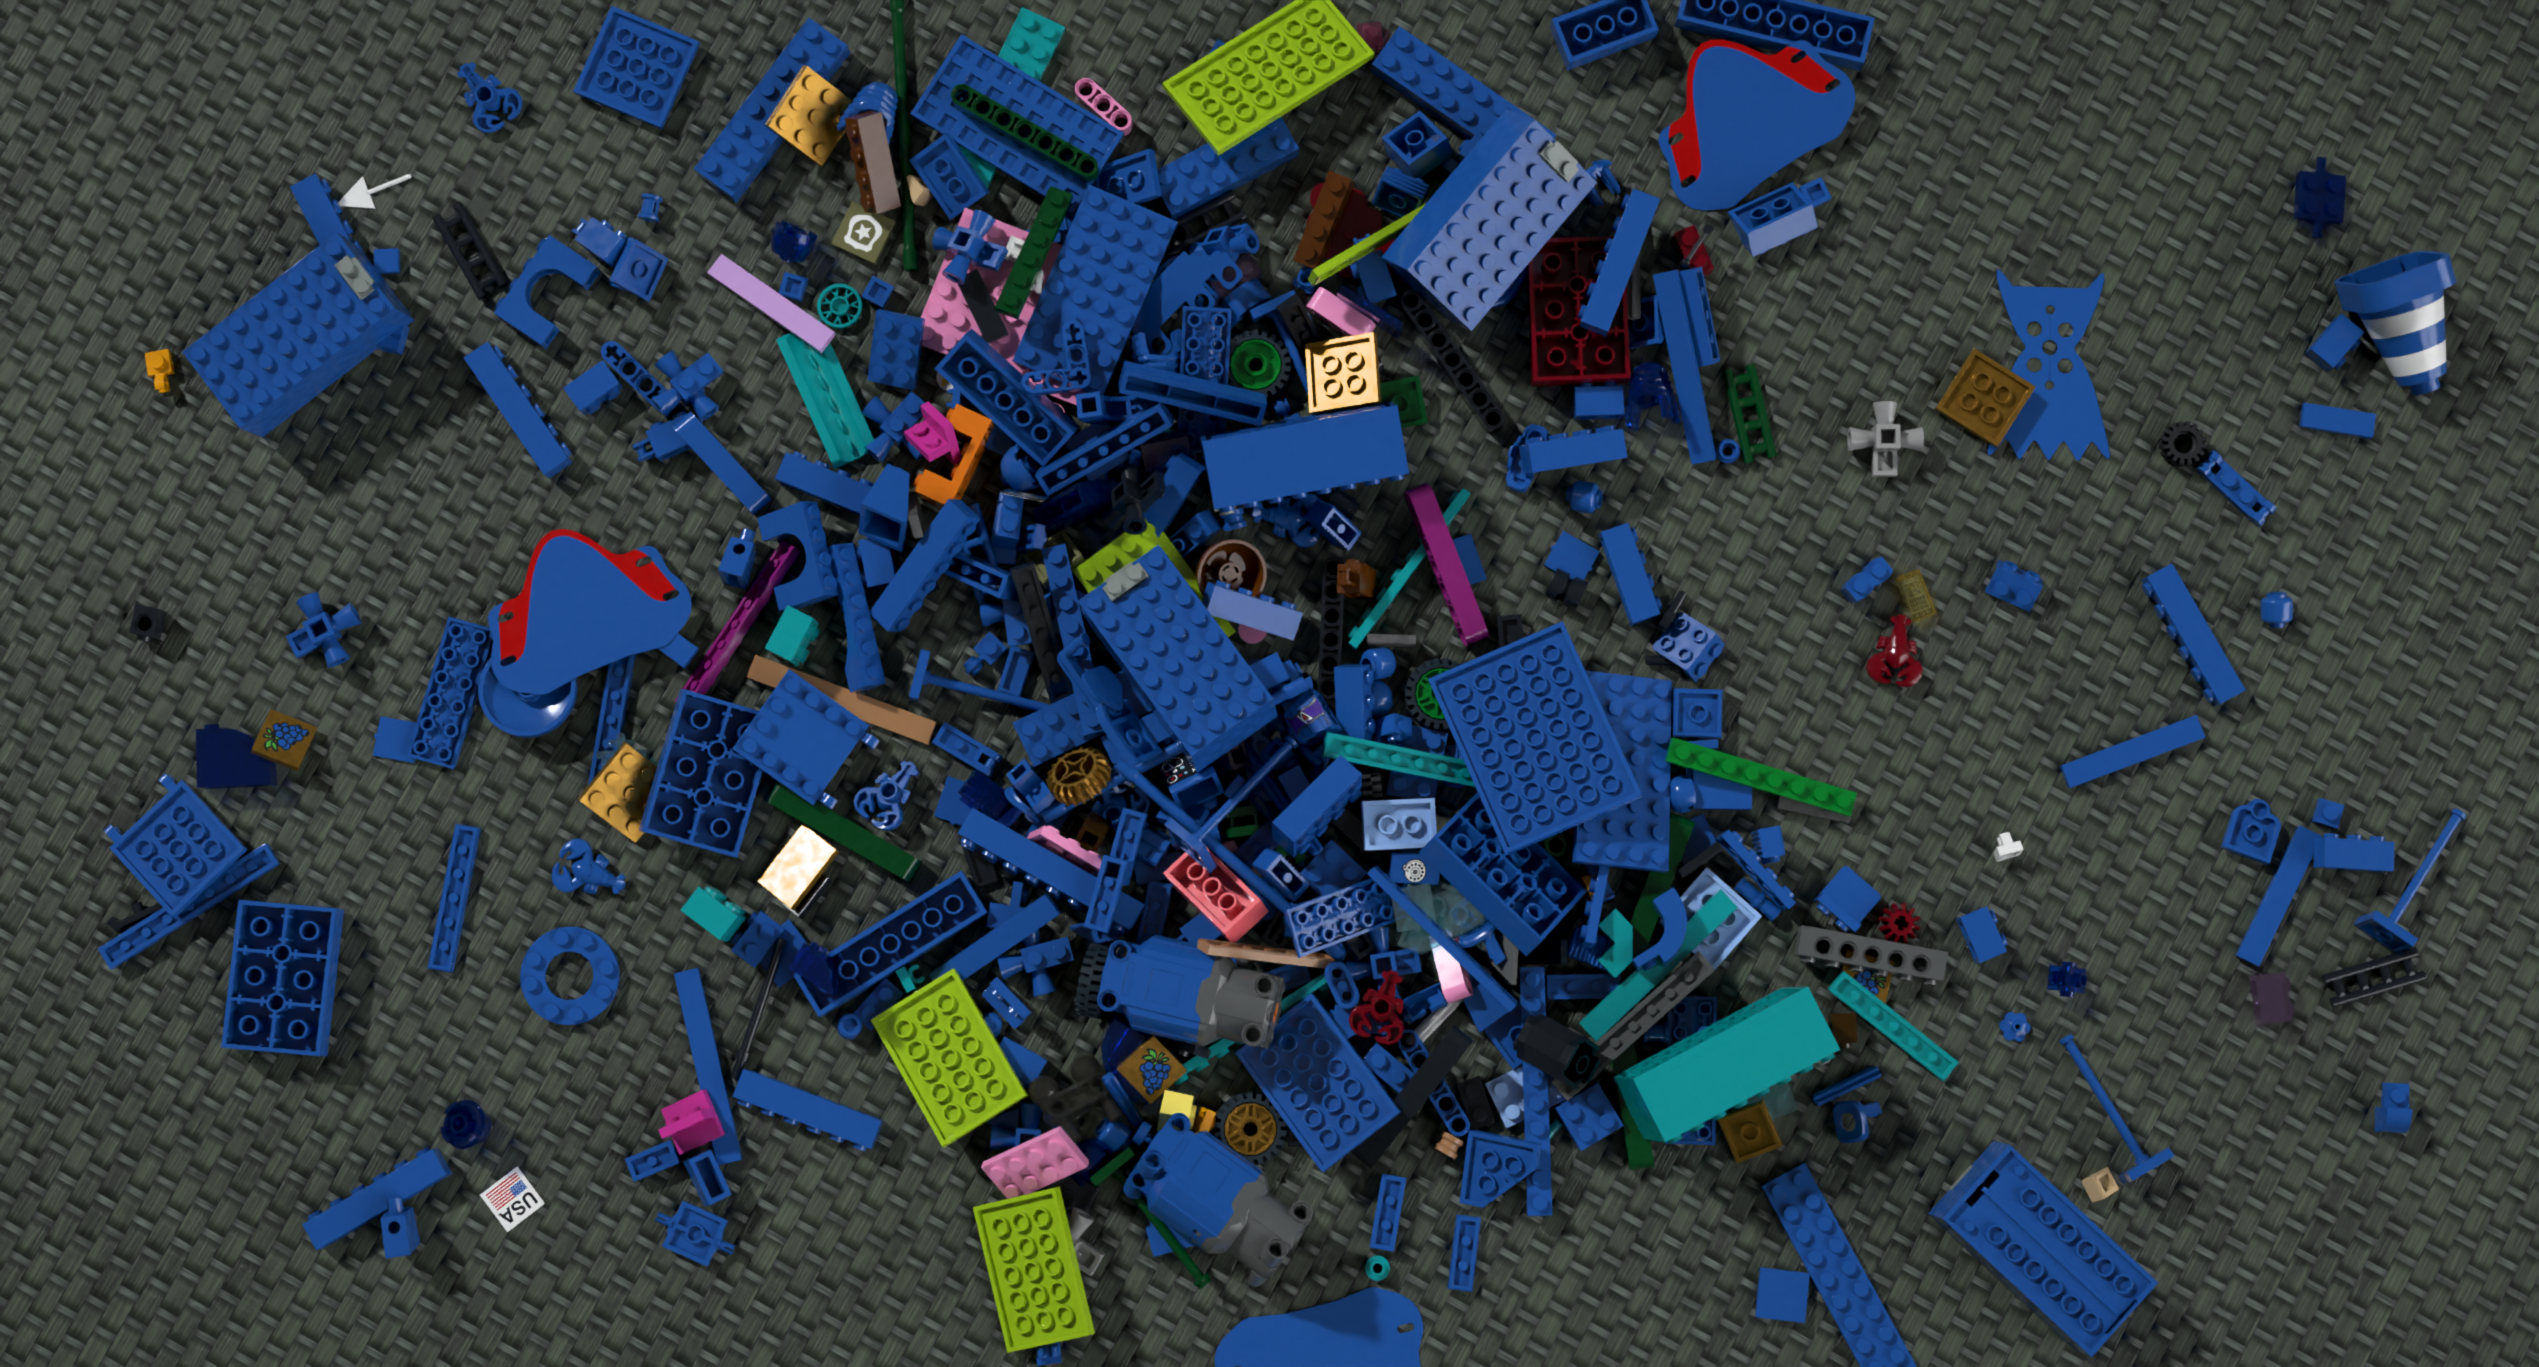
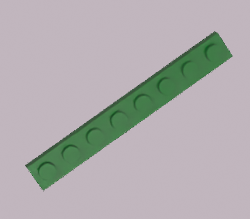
M1671 738L1665 762L1847 817H1850L1857 795L1856 792L1677 738Z

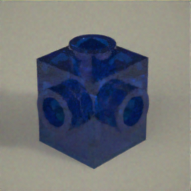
M2062 962V966L2049 965L2047 990L2060 991V996L2075 997V993H2085V986L2087 984L2086 969L2078 968L2077 963Z

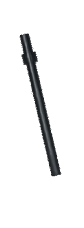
M777 939L741 1048L737 1049L735 1055L737 1060L731 1074V1078L739 1080L746 1062L748 1063L752 1054L750 1049L787 943L785 939Z

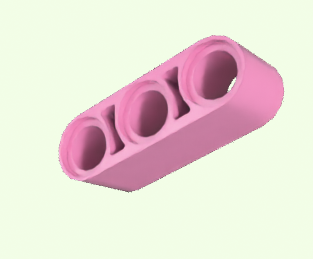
M1082 78L1077 81L1075 93L1079 103L1095 116L1122 131L1124 136L1128 135L1133 126L1129 112L1093 80ZM1085 87L1091 88L1092 93L1088 96H1083L1080 94L1081 89ZM1101 103L1110 105V108L1104 112L1097 109ZM1121 118L1128 121L1124 127L1116 126L1115 122Z
M1322 287L1317 289L1306 305L1308 311L1346 337L1372 333L1376 327V324L1371 319Z
M1455 930L1446 932L1458 943L1459 936ZM1431 938L1432 952L1446 1001L1453 1003L1472 996L1473 989L1468 971L1434 938Z

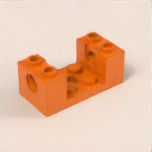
M956 404L954 409L950 408L946 415V419L953 424L956 437L967 441L961 451L963 458L960 464H955L950 477L953 478L952 481L925 469L923 474H918L913 485L916 487L915 492L919 499L941 509L948 499H962L985 452V445L994 428L991 419L959 404Z

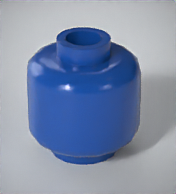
M1577 480L1572 487L1567 488L1566 501L1569 502L1570 508L1573 511L1593 513L1601 506L1603 491L1599 490L1597 483Z
M2286 592L2266 593V597L2260 601L2261 620L2269 623L2270 628L2284 627V623L2290 622L2293 619L2292 598L2287 596Z
M1378 647L1365 651L1361 657L1360 664H1370L1373 680H1379L1392 676L1396 668V659L1391 650L1386 647Z
M1105 1117L1094 1131L1096 1142L1109 1153H1116L1120 1150L1123 1152L1132 1142L1130 1139V1127L1117 1117L1109 1119Z

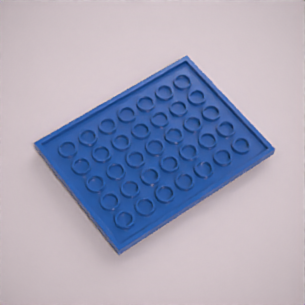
M1563 621L1428 679L1506 856L1642 798L1638 784Z

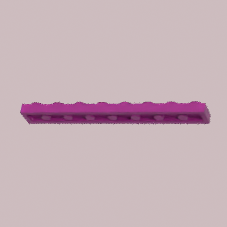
M784 540L781 541L683 689L703 695L706 694L708 689L715 683L716 677L722 668L729 662V658L737 646L741 644L749 628L755 623L763 607L769 602L774 592V587L782 583L783 577L796 562L797 556L801 552Z

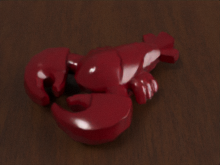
M1898 614L1896 617L1891 616L1890 622L1894 624V628L1890 637L1880 636L1876 648H1885V650L1867 660L1866 670L1868 676L1874 682L1890 684L1891 680L1882 676V672L1886 673L1887 676H1891L1890 670L1883 661H1887L1894 668H1899L1906 663L1908 666L1900 671L1897 677L1901 678L1905 675L1907 678L1903 681H1896L1895 684L1900 687H1911L1921 679L1923 668L1919 661L1909 655V652L1913 655L1917 654L1916 642L1907 640L1906 626L1912 624L1911 619H1907L1906 615Z
M1393 970L1383 971L1381 975L1385 982L1378 991L1374 989L1367 990L1363 1001H1371V1003L1357 1006L1351 1010L1349 1016V1024L1354 1033L1368 1038L1371 1034L1363 1029V1025H1366L1369 1030H1372V1024L1367 1014H1371V1017L1377 1023L1389 1020L1391 1023L1377 1031L1380 1034L1387 1032V1035L1375 1037L1376 1041L1387 1045L1398 1042L1405 1030L1403 1021L1394 1012L1396 1010L1399 1014L1402 1013L1404 1002L1402 999L1395 998L1396 983H1401L1403 977Z

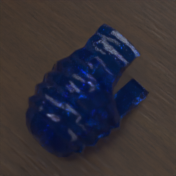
M1642 363L1630 375V389L1628 390L1629 397L1627 398L1628 405L1626 407L1625 419L1627 428L1632 432L1639 430V419L1642 410L1660 405L1662 417L1672 419L1673 424L1681 422L1678 403L1676 402L1675 395L1672 394L1671 382L1668 380L1669 375L1666 368L1658 363Z

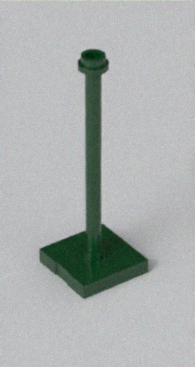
M1128 1147L1090 1177L1091 1181L1095 1186H1101L1113 1177L1124 1185L1128 1178L1125 1173L1127 1171L1125 1166L1139 1155L1133 1147ZM1144 1196L1133 1199L1196 1280L1193 1285L1199 1289L1207 1285L1211 1281L1208 1272L1205 1275L1201 1272L1164 1222L1148 1211L1147 1200Z

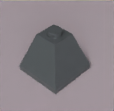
M1495 935L1506 956V959L1495 965L1493 959L1489 957L1484 942L1481 941V954H1485V960L1507 985H1516L1518 948L1505 935Z

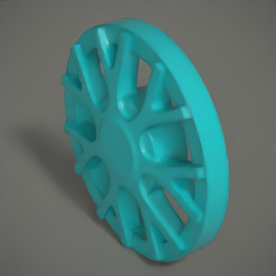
M833 284L824 289L817 301L818 314L822 321L832 328L843 329L850 327L859 319L862 313L861 297L849 285ZM839 288L846 289L844 297L838 296ZM829 291L835 296L831 301L825 297ZM854 294L857 297V301L849 304L847 299ZM821 305H830L831 310L822 312ZM850 307L858 309L856 315L848 313ZM832 313L837 316L834 323L827 320ZM847 315L849 322L842 324L840 316Z

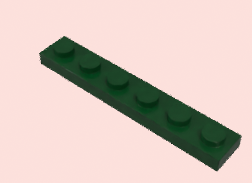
M1050 186L995 305V312L1015 319L1019 318L1073 200L1072 193Z

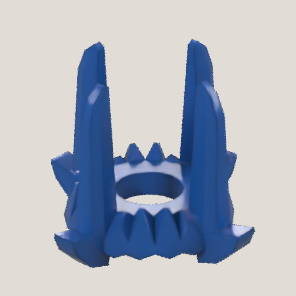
M1605 159L1592 162L1593 166L1586 170L1595 180H1597V177H1600L1613 195H1615V191L1617 194H1620V186L1608 167L1611 166L1612 162ZM1593 187L1586 197L1593 205L1599 206L1600 204L1603 206L1602 199L1595 187Z

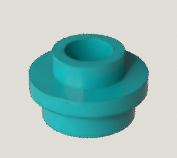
M1376 1255L1367 1260L1365 1271L1369 1278L1379 1281L1387 1277L1390 1266L1384 1257ZM1377 1263L1382 1265V1271L1379 1273L1373 1271V1266Z

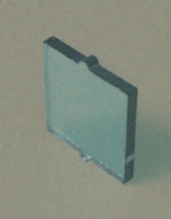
M1430 883L1415 886L1409 884L1407 887L1401 888L1438 924ZM1392 899L1397 931H1420L1422 927Z

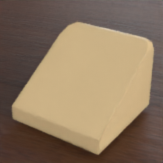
M908 175L906 178L912 202L916 205L926 206L933 197V194L922 178Z
M2108 1167L2081 1181L2092 1202L2103 1200L2119 1190Z

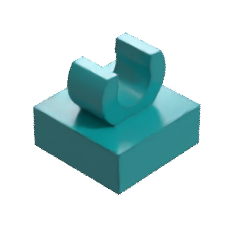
M913 965L909 970L907 967H902L895 971L907 993L918 989L915 983H922L926 979L925 976L919 979L914 978L913 972L920 968L919 965Z

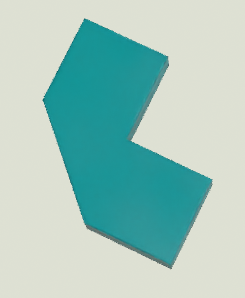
M1614 908L1598 925V928L1614 944L1597 962L1613 978H1616L1633 961V926Z

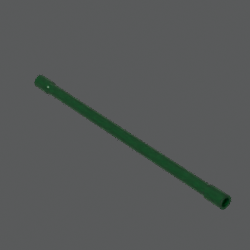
M889 0L892 16L895 90L898 97L896 105L904 239L903 261L904 271L915 272L918 271V253L915 238L914 203L911 199L906 178L908 175H912V164L909 161L911 159L903 17L904 0Z

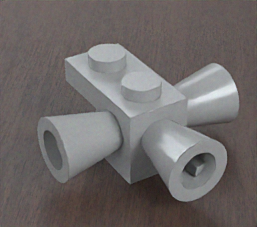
M1875 402L1873 407L1877 424L1871 431L1849 427L1847 434L1848 451L1871 447L1872 477H1896L1898 475L1897 451L1901 447L1922 451L1924 431L1922 427L1900 431V424H1893L1897 402Z
M1073 1208L1068 1223L1079 1269L1092 1276L1105 1254L1080 1238L1084 1231L1093 1223L1094 1219L1083 1210Z

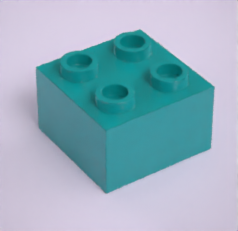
M787 605L765 649L771 654L798 666L800 662L804 663L808 656L809 650H807L809 643L811 641L814 642L820 633L819 623L814 618Z

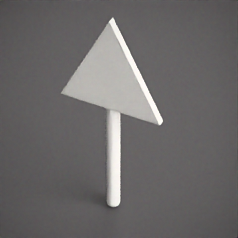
M407 174L369 190L362 176L338 203L343 207L376 209L370 194L408 180L412 176Z

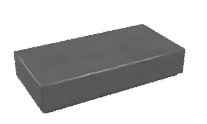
M1367 634V645L1414 647L1416 645V635Z

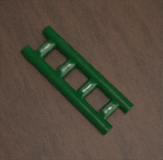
M1755 364L1746 365L1747 373L1733 376L1732 369L1722 371L1745 464L1754 462L1752 455L1767 452L1768 459L1777 457ZM1750 382L1753 396L1739 399L1736 385ZM1755 405L1758 419L1744 422L1741 408ZM1761 429L1764 443L1750 445L1747 431Z

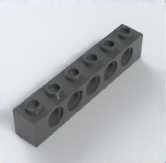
M1802 925L1798 928L1794 956L1800 957V961L1814 964L1815 960L1823 961L1824 966L1839 968V965L1849 966L1848 970L1863 973V969L1872 970L1875 976L1887 977L1888 974L1897 975L1898 980L1912 982V978L1922 980L1921 984L1936 986V983L1944 981L1948 952ZM1818 941H1823L1827 944L1828 951L1826 954H1821L1817 951L1816 944ZM1842 946H1848L1851 949L1852 956L1850 958H1844L1841 955L1840 950ZM1867 950L1875 953L1876 961L1874 963H1870L1865 959V952ZM1891 955L1899 957V967L1896 968L1890 964L1889 958ZM1915 959L1923 961L1925 966L1923 972L1915 970L1913 966Z

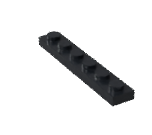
M1032 561L1010 568L1047 694L1050 703L1053 704L1072 695L1073 691L1068 676L1057 661L1060 647L1037 570Z

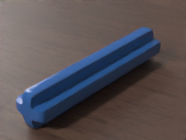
M1873 1065L1812 1094V1100L1816 1106H1821L1880 1078L1881 1073L1878 1067Z
M1108 1072L1102 1077L1103 1084L1133 1127H1138L1143 1122V1117L1112 1072Z

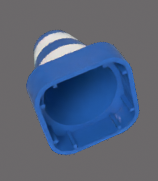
M2435 251L2411 252L2355 271L2335 280L2334 283L2342 310L2358 313L2397 385L2409 386L2411 395H2421L2440 388L2438 377L2447 372L2444 289L2457 282L2449 253Z

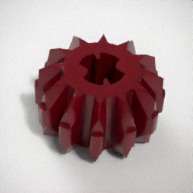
M1894 903L1891 904L1892 912L1887 908L1883 909V913L1887 918L1879 917L1878 921L1885 923V926L1879 927V931H1888L1884 935L1885 940L1893 935L1892 942L1898 943L1900 939L1903 944H1907V936L1911 939L1916 938L1912 930L1919 931L1921 927L1914 925L1915 921L1920 920L1919 916L1912 918L1911 915L1915 912L1914 908H1910L1906 912L1907 905L1905 903H1902L1900 908ZM1899 917L1901 922L1904 923V927L1899 928L1900 930H1898V925L1894 924V921L1899 920Z

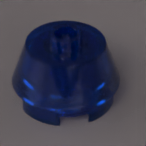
M777 221L775 227L771 229V250L780 255L779 258L786 262H804L817 247L815 244L818 238L817 234L812 231L806 234V231L799 228V225L787 221H782L781 223Z
M472 1100L454 1102L444 1111V1114L447 1115L444 1119V1127L441 1126L440 1128L441 1134L445 1141L453 1147L467 1149L484 1142L489 1136L492 1125L491 1118L476 1102Z

